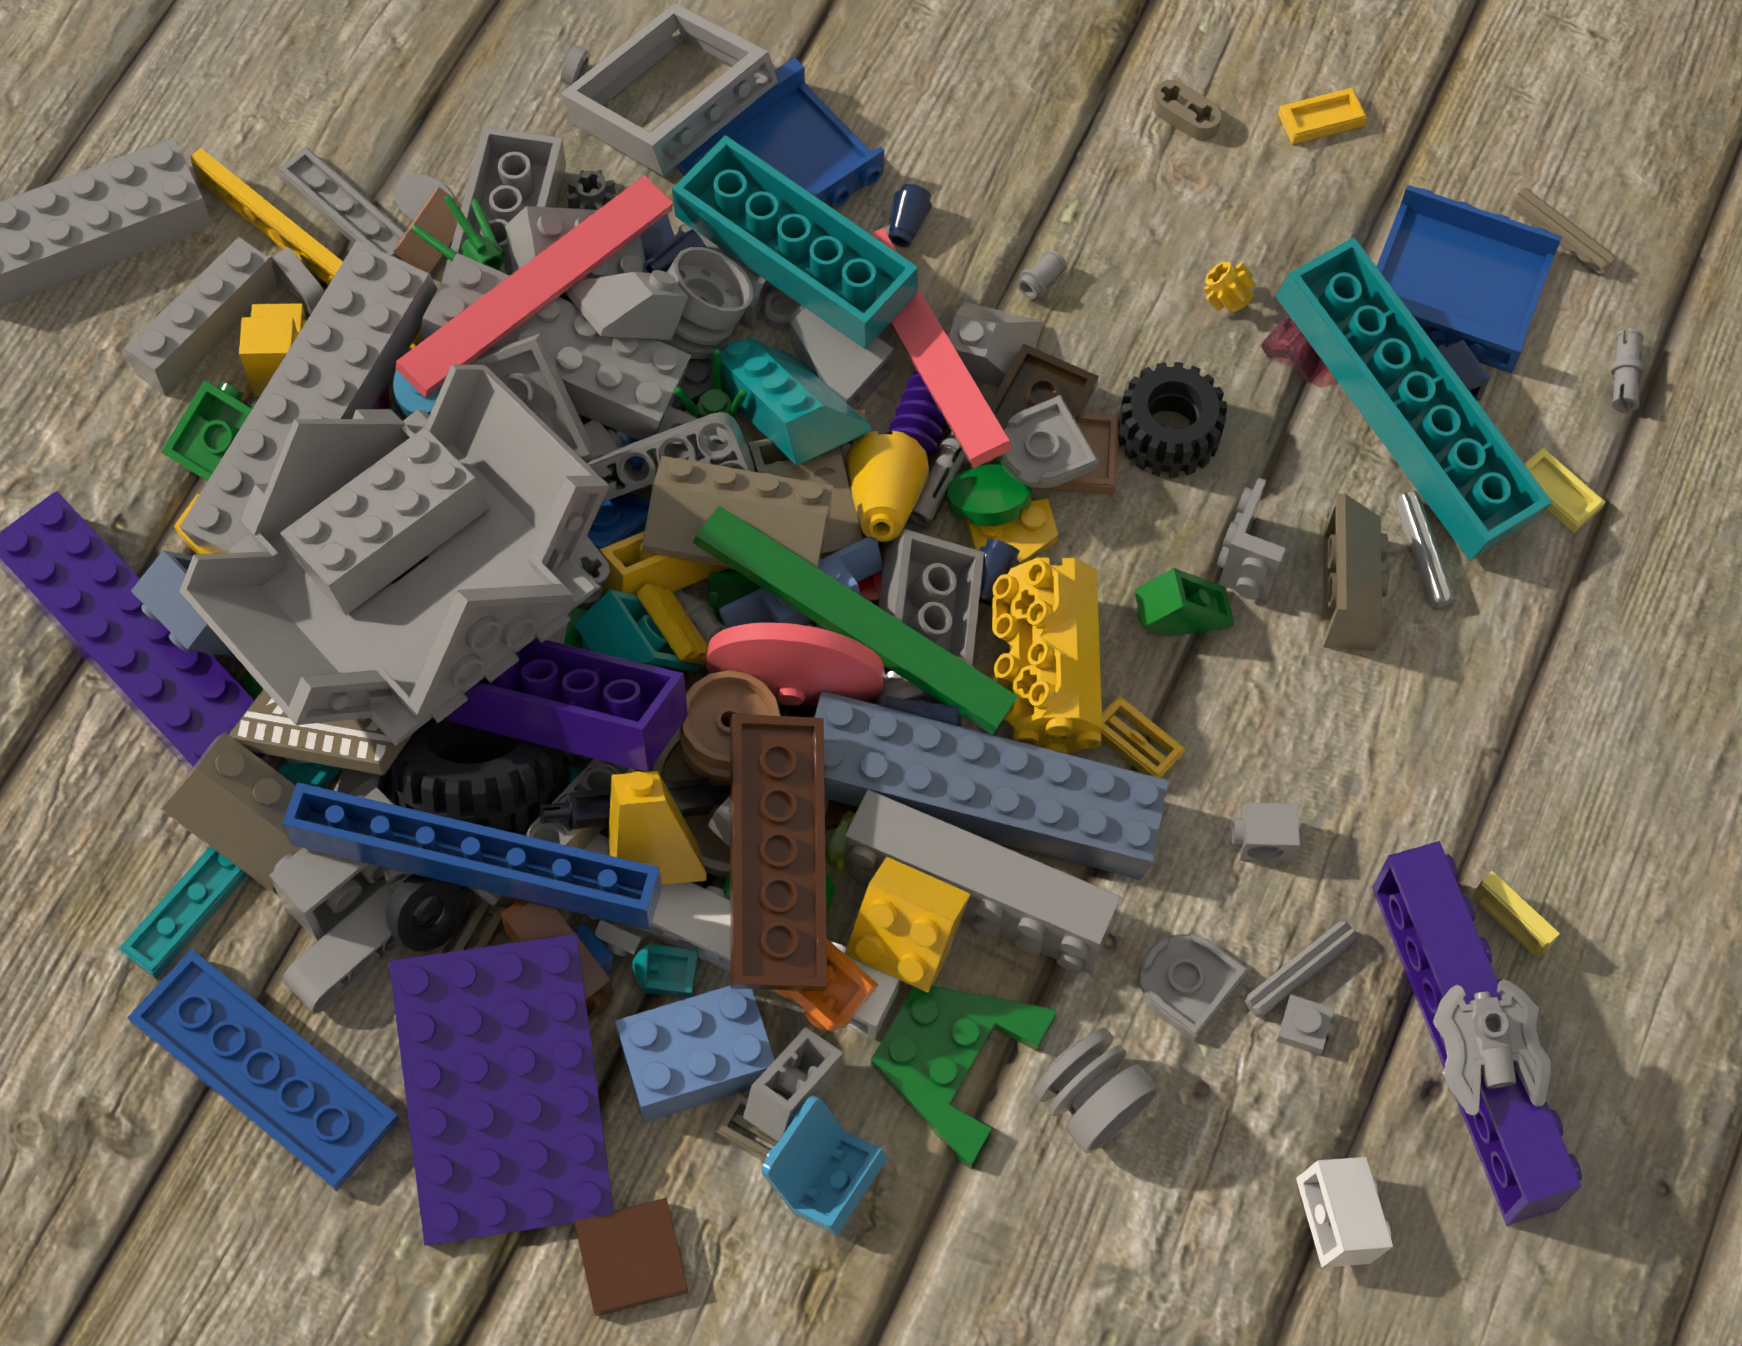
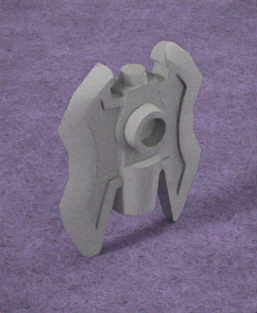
M1501 980L1498 983L1497 993L1501 995V1000H1498V997H1491L1488 991L1474 994V1000L1470 1001L1467 1005L1463 999L1466 995L1463 988L1459 985L1450 988L1441 999L1433 1020V1024L1444 1039L1447 1053L1443 1072L1449 1089L1466 1113L1471 1116L1479 1112L1481 1072L1486 1088L1493 1089L1516 1084V1071L1532 1104L1536 1107H1541L1546 1102L1551 1079V1059L1539 1042L1536 1029L1539 1007L1524 990L1507 980Z

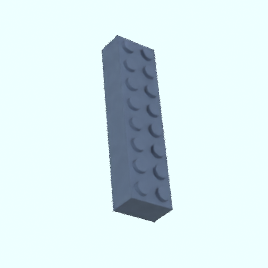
M821 691L813 718H824L825 798L859 807L867 790H871L986 840L1139 880L1142 879L1152 865L1168 780Z

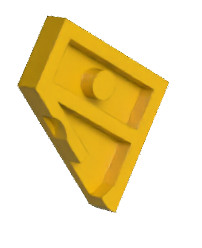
M1048 498L1031 501V506L1028 510L1026 508L1021 510L1020 517L1009 523L997 526H978L971 524L970 518L966 517L965 519L973 549L979 550L980 547H985L989 538L1000 540L1016 547L1020 551L1017 557L1020 564L1030 561L1034 555L1042 554L1056 544L1059 535Z

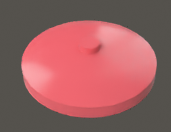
M750 623L730 627L718 632L711 638L706 656V668L709 674L727 670L749 673L766 684L776 697L778 706L815 710L821 691L870 702L879 696L883 689L885 665L873 650L844 635L805 625Z

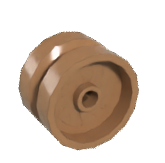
M732 670L710 673L694 683L686 694L688 716L680 726L679 742L683 759L695 774L708 779L710 783L730 785V719L732 715L780 716L776 697L766 684L749 673Z

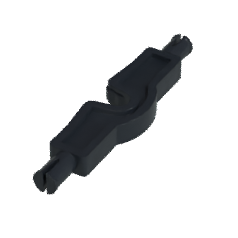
M706 778L673 782L664 781L683 818L708 815L715 804H723L730 797V785L710 787L709 781ZM611 788L570 792L563 803L540 804L538 808L539 817H541L540 822L545 824L568 820L571 829L609 827Z

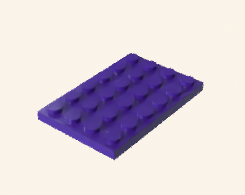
M577 934L389 961L424 1246L569 1224L584 1218L614 1214Z

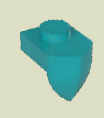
M652 942L641 947L631 964L636 984L642 992L682 998L693 997L699 951L697 949L656 945Z

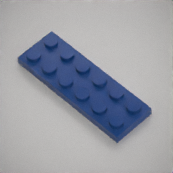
M193 949L179 961L127 1017L132 1025L336 1192L400 1120L393 1110Z

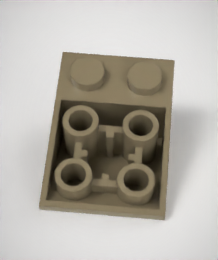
M769 438L749 442V452L756 472L834 485L829 526L821 558L827 557L863 539L839 446L796 466Z

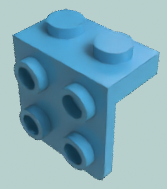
M812 1095L795 1112L791 1124L781 1139L768 1152L762 1166V1175L794 1215L837 1236L888 1157L881 1148L847 1133L824 1101Z

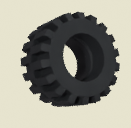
M1166 362L1157 363L1154 371L1147 367L1141 370L1140 378L1134 376L1129 382L1128 389H1125L1119 414L1118 440L1120 445H1125L1124 453L1128 459L1137 458L1136 466L1144 470L1147 466L1152 468L1151 474L1160 476L1162 471L1169 472V478L1179 476L1180 471H1184L1186 475L1195 473L1197 465L1204 468L1209 463L1210 457L1215 456L1227 418L1225 417L1227 402L1222 401L1224 393L1221 387H1213L1215 379L1209 374L1204 377L1201 376L1200 368L1192 365L1189 370L1183 368V363L1174 362L1173 367H1167ZM1161 411H1173L1185 416L1192 425L1181 429L1168 428L1159 424L1151 415Z

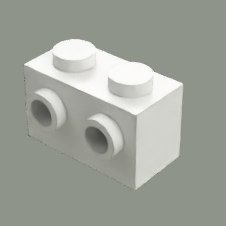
M1367 1157L1318 1160L1296 1178L1322 1268L1371 1264L1393 1248L1391 1229L1384 1217L1377 1194V1182L1371 1174Z

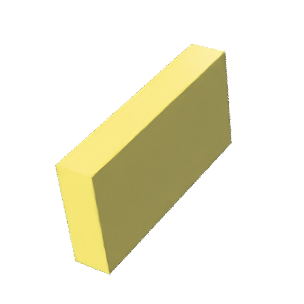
M1541 448L1524 463L1552 501L1547 510L1573 533L1577 532L1603 508L1605 501L1544 448Z
M1493 871L1481 881L1472 895L1473 899L1538 959L1549 950L1560 935L1554 927Z

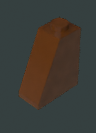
M519 899L501 913L509 943L575 934L555 907ZM578 938L588 1016L593 1018L604 1011L610 1004V997L614 995L612 982Z

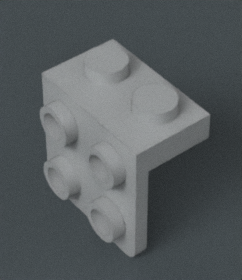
M1258 477L1254 489L1245 487L1236 510V517L1234 522L1231 521L1216 566L1223 568L1219 585L1236 590L1242 597L1260 599L1267 602L1286 548L1249 534L1266 484L1265 479Z

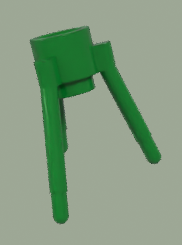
M447 195L444 198L446 204L468 236V239L464 241L461 247L462 255L499 270L503 265L505 252L497 243L479 201L473 199L471 205L485 237L475 232L454 199ZM412 226V231L420 236L421 239L453 261L457 253L420 226Z
M716 348L712 351V389L701 395L698 400V406L693 403L680 387H675L674 393L690 412L691 416L702 418L713 413L723 412L731 415L737 421V414L745 400L747 391L745 389L739 390L731 405L730 397L722 391L721 352Z

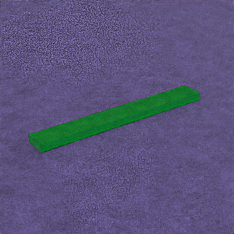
M721 506L717 507L695 535L693 544L829 631L844 635L867 646L882 659L887 668L993 735L1017 700L1018 696Z

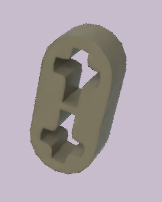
M1176 80L1162 81L1154 90L1152 109L1164 121L1197 140L1211 139L1219 131L1222 112L1211 100ZM1172 97L1177 99V101L1172 100L1169 103L1164 101V99L1170 100ZM1204 117L1210 119L1209 121L1204 120L1202 123L1196 121V119L1202 120Z

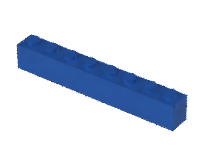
M299 782L296 784L282 823L293 846L650 930L662 889L660 867Z

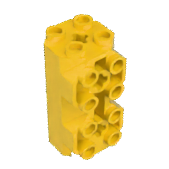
M1037 557L1011 568L1008 574L999 576L993 585L992 631L998 638L1010 644V652L1000 655L994 665L995 676L993 680L1018 696L1004 720L1011 724L1012 740L1065 754L1074 753L1082 749H1095L1101 746L1102 733L1097 569L1076 558H1062V566L1050 565V558Z

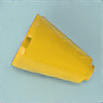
M873 431L855 440L847 451L844 467L863 533L867 537L875 538L876 541L886 542L897 538L902 533L927 482L929 466L926 451L917 440L903 432L893 431L892 435H878L879 431Z

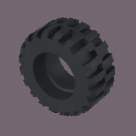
M434 718L430 719L412 734L390 766L394 803L396 806L520 835H526L532 823L539 817V805L552 804L566 789L563 750L446 720H441L437 723Z

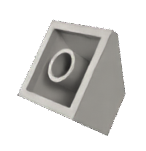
M654 270L652 273L629 272L582 280L565 291V294L598 334L609 337L672 340L688 299L686 293L676 283V279L669 273L660 270Z
M964 302L955 315L948 338L974 381L999 387L1022 345L1026 344L1036 349L1044 321Z

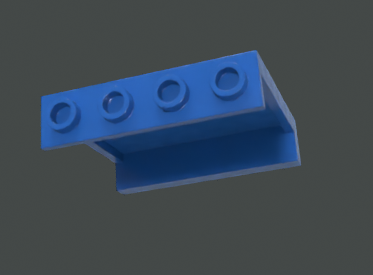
M794 57L774 70L778 80L777 84L675 166L685 176L726 135L832 208L843 205L853 193L864 186H871L879 180L884 172V149L880 146L871 152L808 87L805 83V67Z
M1407 185L1376 267L1436 347L1442 344L1450 346L1464 340L1479 363L1512 374L1522 352L1527 331L1562 236L1550 233L1543 228L1532 227L1511 220L1505 215L1493 214L1478 209L1466 202L1455 201L1434 194L1428 189H1419Z

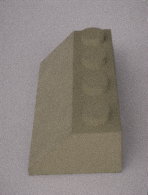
M662 456L652 487L642 552L729 567L693 544L695 535L717 507L721 506L816 568H819L829 526L834 485Z

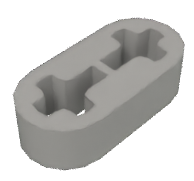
M286 247L270 257L272 268L298 303H302L303 309L311 315L325 291L295 253Z

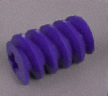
M915 371L907 381L906 390L902 393L900 404L895 410V417L891 420L889 431L886 434L892 435L893 431L903 432L917 440L926 451V455H932L937 450V443L935 441L940 440L943 435L941 427L946 426L947 422L918 371Z

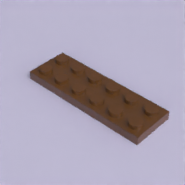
M733 714L730 719L731 989L824 991L827 988L824 718Z

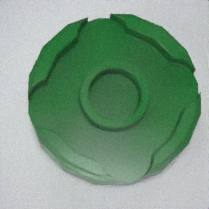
M980 465L964 470L956 475L948 484V507L957 518L961 519V515L970 518L971 524L997 526L1020 517V511L1024 508L1028 510L1032 501V489L1030 486L1013 479L1006 472L1003 465Z

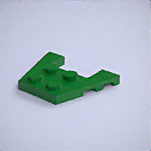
M913 986L871 1058V1066L910 1107L912 1106L930 1125V1129L958 1155L957 1158L971 1169L990 1136L992 1128L952 1107L951 1104L993 1030H997L1037 1052L1056 1017L1057 1011L1047 1007L932 986L929 992H925Z

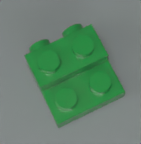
M204 380L161 453L208 481L257 401L250 407L241 401L245 393L232 385L222 381L220 386L217 387Z

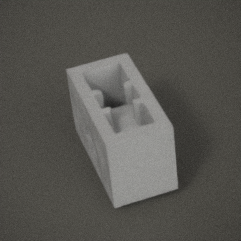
M805 1027L752 1084L743 1118L778 1142L791 1124L793 1115L804 1105L806 1100L812 1095L822 1099L834 1085L843 1052Z

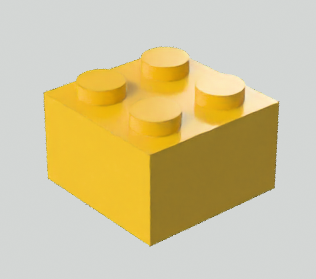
M886 857L868 884L845 955L925 992H929L945 965L970 893Z

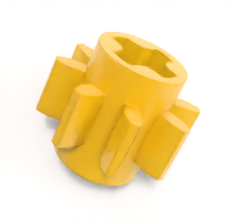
M1221 262L1213 267L1206 276L1205 282L1207 286L1204 287L1205 292L1208 294L1206 299L1216 311L1221 310L1224 306L1228 311H1239L1247 306L1254 296L1252 289L1256 286V283L1252 280L1254 275L1243 262H1240L1236 267L1229 262Z

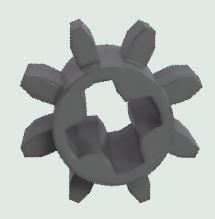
M581 170L580 175L575 181L567 182L569 196H567L568 208L599 210L615 198L614 180L605 182L602 170L597 172Z

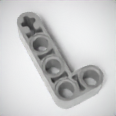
M713 413L594 457L587 464L600 477L612 474L617 467V474L612 475L606 482L609 485V489L602 502L653 484L661 457L675 458L668 449V444L674 441L682 442L688 448L689 456L683 459L719 466H733L742 470L756 472L753 459L739 424L734 417L727 413ZM716 426L723 428L729 436V442L725 444L714 443L708 436V429ZM632 456L644 458L649 465V471L646 473L634 471L629 464V458Z

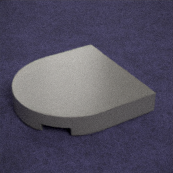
M1061 395L1015 414L1010 418L1003 430L1010 441L1012 450L999 456L1001 463L1013 479L1024 485L1034 488H1051L1098 469L1099 460Z
M1196 934L1167 936L1155 942L1145 954L1139 972V986L1147 1005L1162 1019L1194 1042L1244 980L1249 969L1202 936Z

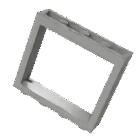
M674 3L560 94L572 124L664 176L777 84L778 80L769 51ZM679 29V33L673 37L672 34ZM684 40L732 65L729 70L652 132L643 129L603 106Z

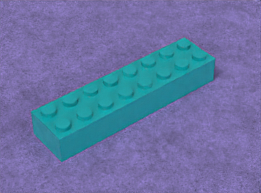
M1355 237L1288 273L1275 297L1469 561L1531 525L1541 516L1552 501Z

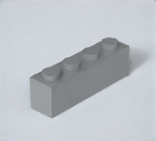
M238 237L124 347L134 373L166 396L241 322L242 317H246L251 312L252 304H259L278 286L270 258Z

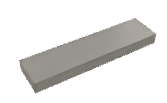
M307 146L276 169L278 178L353 244L356 240H359L402 260L393 250L405 232Z

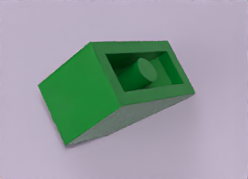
M1176 568L1134 589L1138 605L1137 616L1142 623V627L1159 634L1171 637L1227 629L1235 625L1226 587Z

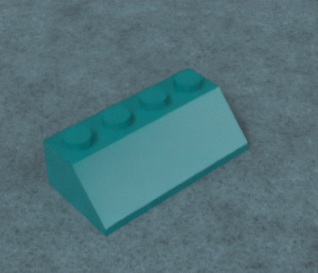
M753 338L734 341L725 349L720 350L723 391L730 397L732 403L739 390L745 389L747 391L740 411L796 466L871 432L870 424L796 356Z

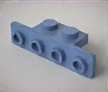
M866 537L821 559L818 569L861 596L857 582L883 569L878 542L873 537ZM764 588L727 604L719 610L722 622L727 628L750 623L774 622L801 625L811 620Z

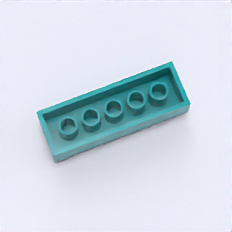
M726 135L672 188L675 217L865 350L918 294V267Z

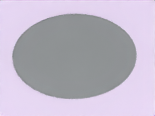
M411 174L401 178L394 189L397 206L412 221L432 192L438 187L443 189L452 198L454 196L442 182L423 174Z

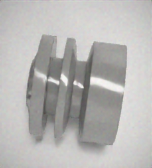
M689 247L679 252L667 271L676 279V283L686 293L688 299L672 340H658L690 354L691 359H709L712 357L714 349H722L735 328L734 326L737 325L753 299V286L747 274L733 260L722 253L705 247Z
M1106 1028L1094 1031L1062 1052L1049 1066L1048 1071L1042 1076L1033 1090V1094L1040 1102H1046L1055 1097L1048 1110L1052 1116H1059L1072 1108L1076 1110L1066 1126V1131L1085 1153L1097 1150L1122 1131L1148 1106L1159 1091L1158 1085L1140 1065L1135 1064L1120 1073L1116 1071L1125 1057L1126 1050L1123 1046L1117 1045L1107 1051L1113 1042L1114 1036Z

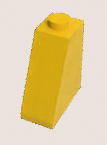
M638 771L612 775L608 855L660 867L662 885L706 881L707 874L698 843L659 772Z

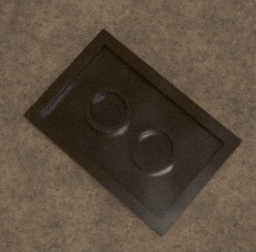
M1023 344L991 400L989 407L1004 430L1010 418L1015 414L1061 395L1077 422L1098 385L1099 376ZM999 456L994 458V460L1001 462Z

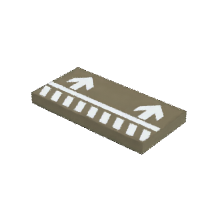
M264 689L229 734L251 752L383 776L412 736L411 734L395 746L371 718L295 725Z

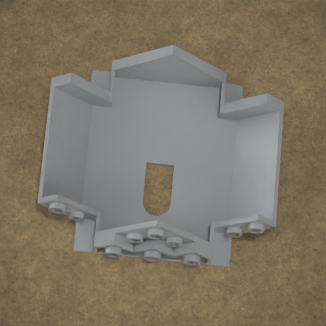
M451 364L430 415L425 410H417L402 421L391 409H356L352 419H294L269 483L254 484L240 521L249 535L231 547L227 553L194 554L179 592L295 725L371 718L388 739L397 746L430 719L434 718L439 723L468 700L464 693L483 678H486L491 683L517 663L519 658L516 653L535 638L542 643L571 620L567 614L601 588L575 560L609 489V485L486 365ZM426 427L476 478L490 509L428 554V558L396 583H389L345 616L297 563L280 532L422 428Z

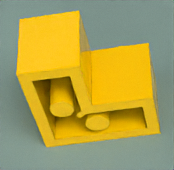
M302 303L252 304L251 317H242L239 355L254 397L261 396L306 323L307 318Z

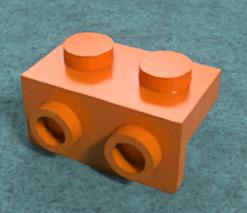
M827 939V988L824 991H775L781 996L790 1000L794 999L806 1010L804 1016L815 1027L821 1030L834 1031L845 1028L879 985Z

